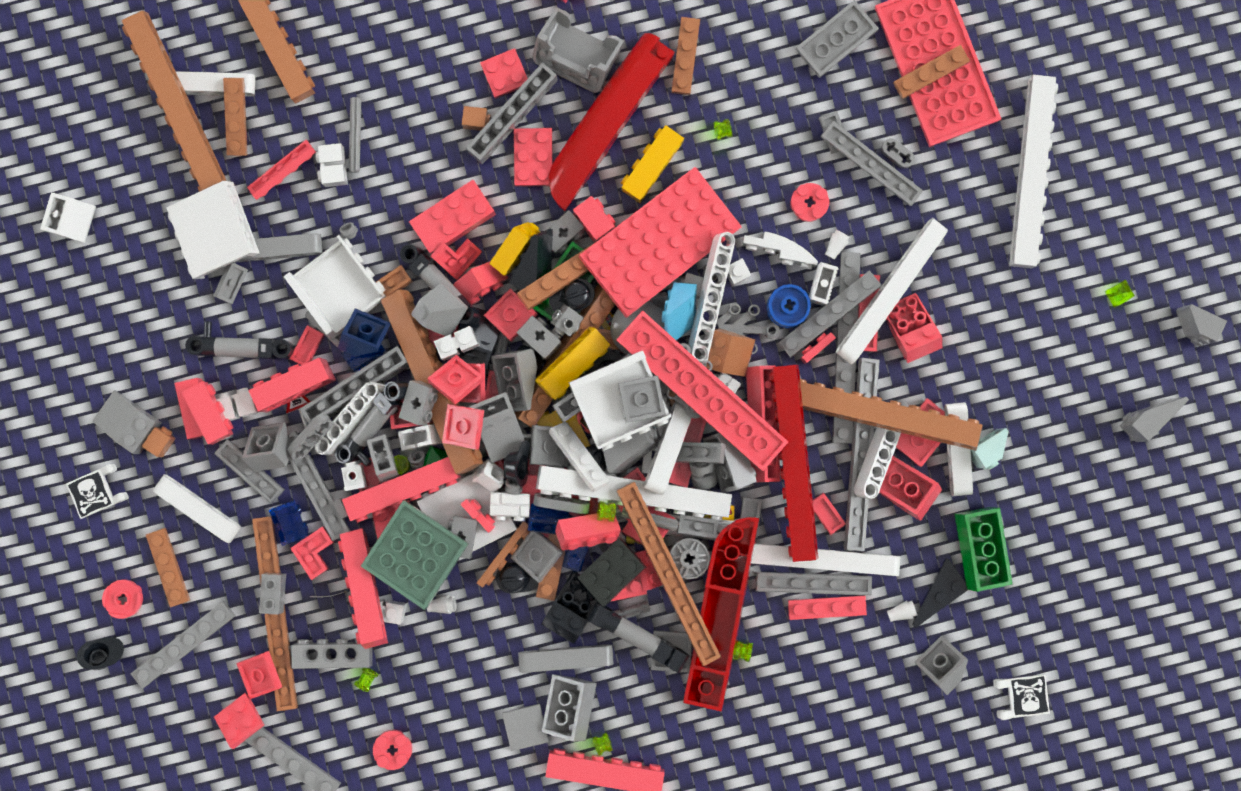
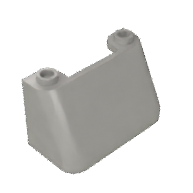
M556 7L536 38L532 55L534 62L539 66L543 62L555 74L591 92H599L623 47L624 40L617 36L609 35L603 42L571 26L572 19L569 13Z

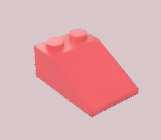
M892 456L879 494L921 521L942 491V488L938 482Z

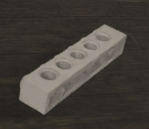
M542 62L466 147L468 153L479 163L483 164L558 81L557 75Z
M396 346L300 408L308 424L319 414L325 413L331 418L342 411L367 382L383 384L407 369L409 365L402 349Z

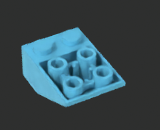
M674 282L672 290L669 289L665 311L662 312V323H664L663 329L675 340L679 339L693 326L696 313L697 284Z

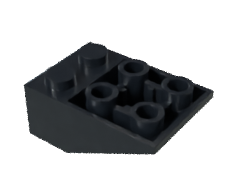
M550 228L541 231L539 234H534L528 242L530 246L519 258L521 260L520 264L512 270V278L509 283L520 291L551 271L553 229Z
M477 308L480 312V320L471 327L480 346L464 353L458 348L457 350L460 354L457 356L466 363L485 364V370L489 371L492 361L491 356L494 355L500 331L483 316L487 311ZM470 311L465 315L467 320L470 318ZM461 324L459 330L469 327L470 325Z
M572 571L541 623L573 644L582 633L588 622L589 615L598 602L578 579L580 574Z

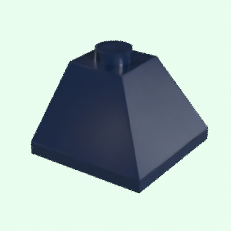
M355 308L341 334L337 349L353 356L377 352L391 323Z

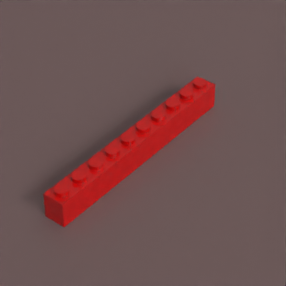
M799 365L773 367V371L770 372L771 383L775 385L772 397L773 402L777 404V410H774L775 421L779 424V429L776 431L788 441L778 455L779 460L783 462L780 475L781 479L785 481L782 494L783 499L787 501L784 513L785 518L789 520V526L786 527L787 538L791 539V546H788L789 557H792L793 562L817 560L819 556Z

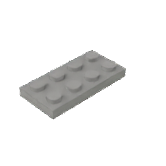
M854 0L798 45L795 50L820 78L877 32L879 28Z

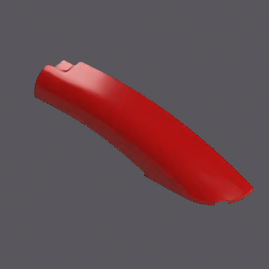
M644 33L553 162L549 173V187L553 199L564 211L567 210L604 159L635 110L673 59L675 52L659 42L660 38L651 33Z
M747 517L738 519L726 526L715 540L700 615L721 657L703 666L695 650L693 651L683 703L722 711L759 518Z

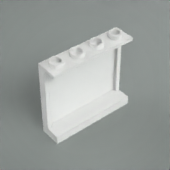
M221 181L166 207L168 218L173 224L175 237L180 243L181 253L187 262L188 272L192 279H204V275L239 259L260 254L233 182Z
M340 235L337 236L339 239L337 243L296 274L292 275L289 272L284 276L322 330L331 339L343 332L355 308L368 313L386 297L383 293L386 290L380 281L377 283L374 281V273L369 267L365 268L362 265L364 262L358 252L354 254L351 250L353 245L347 238L343 240Z
M643 351L569 382L597 449L602 448L603 451L614 447V442L619 440L621 443L632 439V434L637 432L640 435L650 431V426L655 424L657 426L664 425L669 422L668 418L672 417L664 403L666 415L626 423L618 383L653 376Z
M475 469L471 470L473 474L467 477L463 474L460 478L456 479L458 483L446 487V484L439 486L440 490L433 494H428L427 492L421 495V500L417 501L423 513L448 529L449 521L455 515L472 518L460 505L466 499H476L482 506L480 510L485 515L487 513L490 515L491 492L480 483L472 482ZM506 517V520H495V528L490 533L478 522L473 551L517 530L518 527L512 517ZM462 531L459 534H456L460 538L466 539V536H463Z

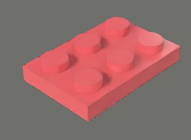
M552 128L514 129V185L549 186V173L553 164Z
M928 398L920 405V410L927 412L930 409L940 412V415L945 416V412ZM901 433L896 448L919 467H922L941 442Z

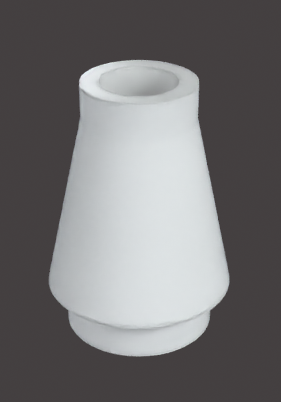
M836 230L835 233H832L825 255L835 260L836 256L849 243L848 239L850 237Z
M450 595L434 599L428 606L427 611L451 614L456 611V599Z
M906 600L887 611L891 622L913 619L914 616H917L913 601L908 602Z

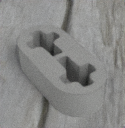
M890 138L882 144L881 151L884 156L898 167L906 169L914 163V154L897 140ZM893 144V145H894L893 149H894L897 153H895L893 150H891L890 152H888V151H887V148H888L887 145ZM907 155L910 163L906 162L904 164L901 162L903 160L902 157Z

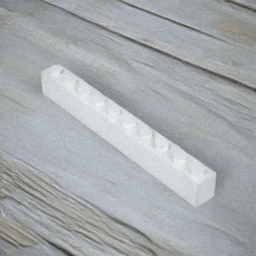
M1032 75L1028 79L1009 266L1032 269L1040 263L1041 254L1038 253L1043 239V235L1040 234L1041 226H1043L1045 220L1042 211L1047 200L1044 192L1048 186L1046 172L1050 167L1048 152L1052 148L1050 133L1054 129L1052 114L1056 110L1054 95L1058 91L1056 77Z
M539 466L536 489L541 490L540 494L552 495V491L560 492V497L571 498V495L574 494L579 495L581 500L590 501L591 497L598 498V502L609 504L610 500L617 501V505L623 506L616 490L631 482H635L647 508L648 506H654L655 511L666 512L667 508L674 509L673 513L685 515V511L693 512L692 516L704 518V514L711 515V519L722 520L723 517L729 518L732 494L667 485L663 495H659L643 488L645 481L607 476L610 480L609 484L592 493L577 471L548 466Z

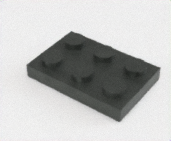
M619 538L578 579L597 601L605 607L646 568V565Z

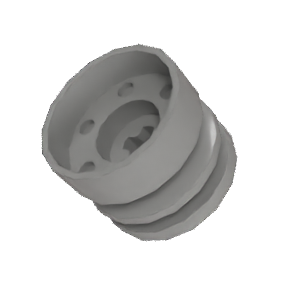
M692 537L680 538L670 547L669 552L682 578L695 579L705 573L710 562L709 551L698 539ZM688 553L694 556L690 564L688 561H684Z

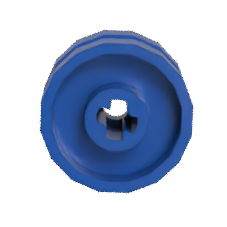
M792 284L782 285L775 289L766 304L767 316L770 321L778 327L785 329L794 328L801 324L809 315L811 308L810 298L806 291ZM786 304H789L791 306V309H785L784 306Z

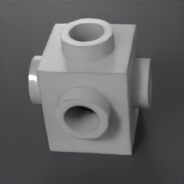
M563 304L560 309L553 313L550 323L555 326L553 330L563 336L565 333L571 336L578 331L583 317Z

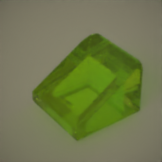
M1126 280L1105 291L1114 307L1125 303L1135 296Z

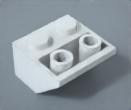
M51 192L40 229L51 234L85 243L96 206Z

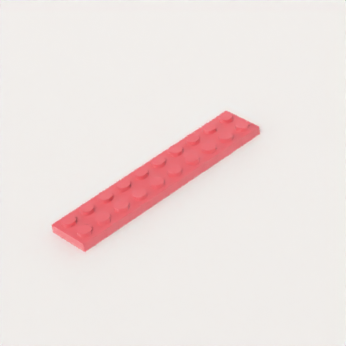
M643 310L616 339L631 355L643 351L651 373L658 376L661 382L759 470L764 471L788 443L783 436Z

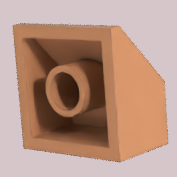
M721 328L716 329L708 356V361L713 365L712 370L745 376L755 339Z

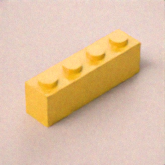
M666 125L663 129L659 128L657 130L652 145L648 143L642 152L645 155L641 160L637 159L632 166L633 172L630 176L627 174L621 182L623 185L621 191L639 203L642 202L684 142V137Z
M589 326L535 382L549 397L555 400L561 398L570 386L569 382L580 378L584 371H588L594 365L593 362L607 352L610 344L596 328Z

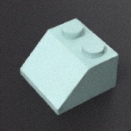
M1007 428L994 430L979 440L977 451L970 450L971 460L976 468H983L984 470L988 468L990 470L999 464L998 461L1003 458L1009 432Z

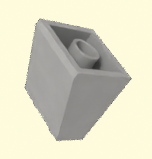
M652 425L650 426V431L641 435L639 432L631 435L632 439L623 443L620 440L613 443L614 447L603 451L608 473L623 474L656 447L659 439L658 429Z

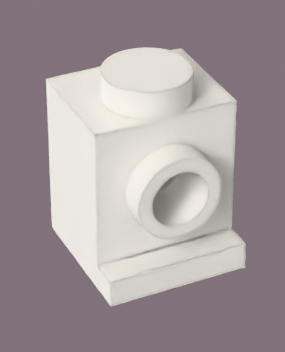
M487 459L483 462L484 464L475 468L472 482H478L490 492H493L503 486L504 470Z
M357 461L345 463L346 467L341 468L345 486L344 490L349 491L367 487L363 464L358 465ZM351 472L356 474L353 480L349 476Z

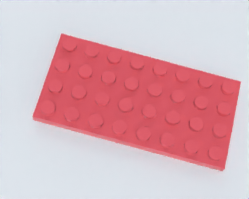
M888 0L875 5V11L901 77L959 45L963 47L970 60L968 64L909 96L929 147L1001 120L955 0Z
M694 167L578 257L627 318L710 253L713 238L717 234L723 232L734 234L742 226L697 168ZM725 237L721 238V243L726 240Z

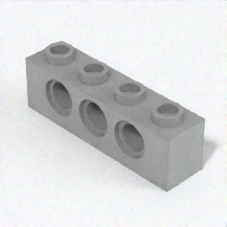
M301 639L292 645V669L370 668L373 665L372 648L364 649L361 644L357 643L356 639L355 642H348V639H336V642H328V639H318L317 643H309L308 639ZM329 648L336 651V658H331L328 655ZM348 648L356 651L355 658L348 656ZM310 649L316 650V658H311L309 656Z

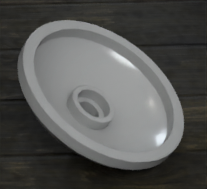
M649 301L627 318L619 309L612 318L610 326L612 340L616 347L626 355L629 352L616 339L642 310L659 326L664 327L661 309Z

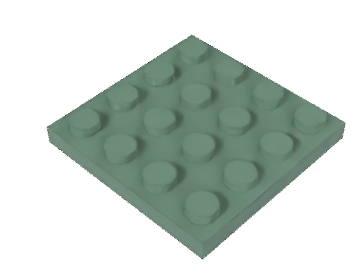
M403 500L361 564V567L423 610H426L469 543L406 500Z

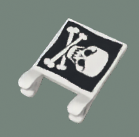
M108 464L94 472L66 483L80 519L129 499L127 492L118 493L113 496L105 475L117 471L115 464Z
M1046 675L993 680L994 687L998 689L1008 687L1010 710H998L997 718L1007 720L1017 717L1050 714Z

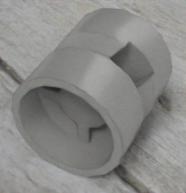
M689 463L692 483L696 489L706 490L717 484L715 464Z

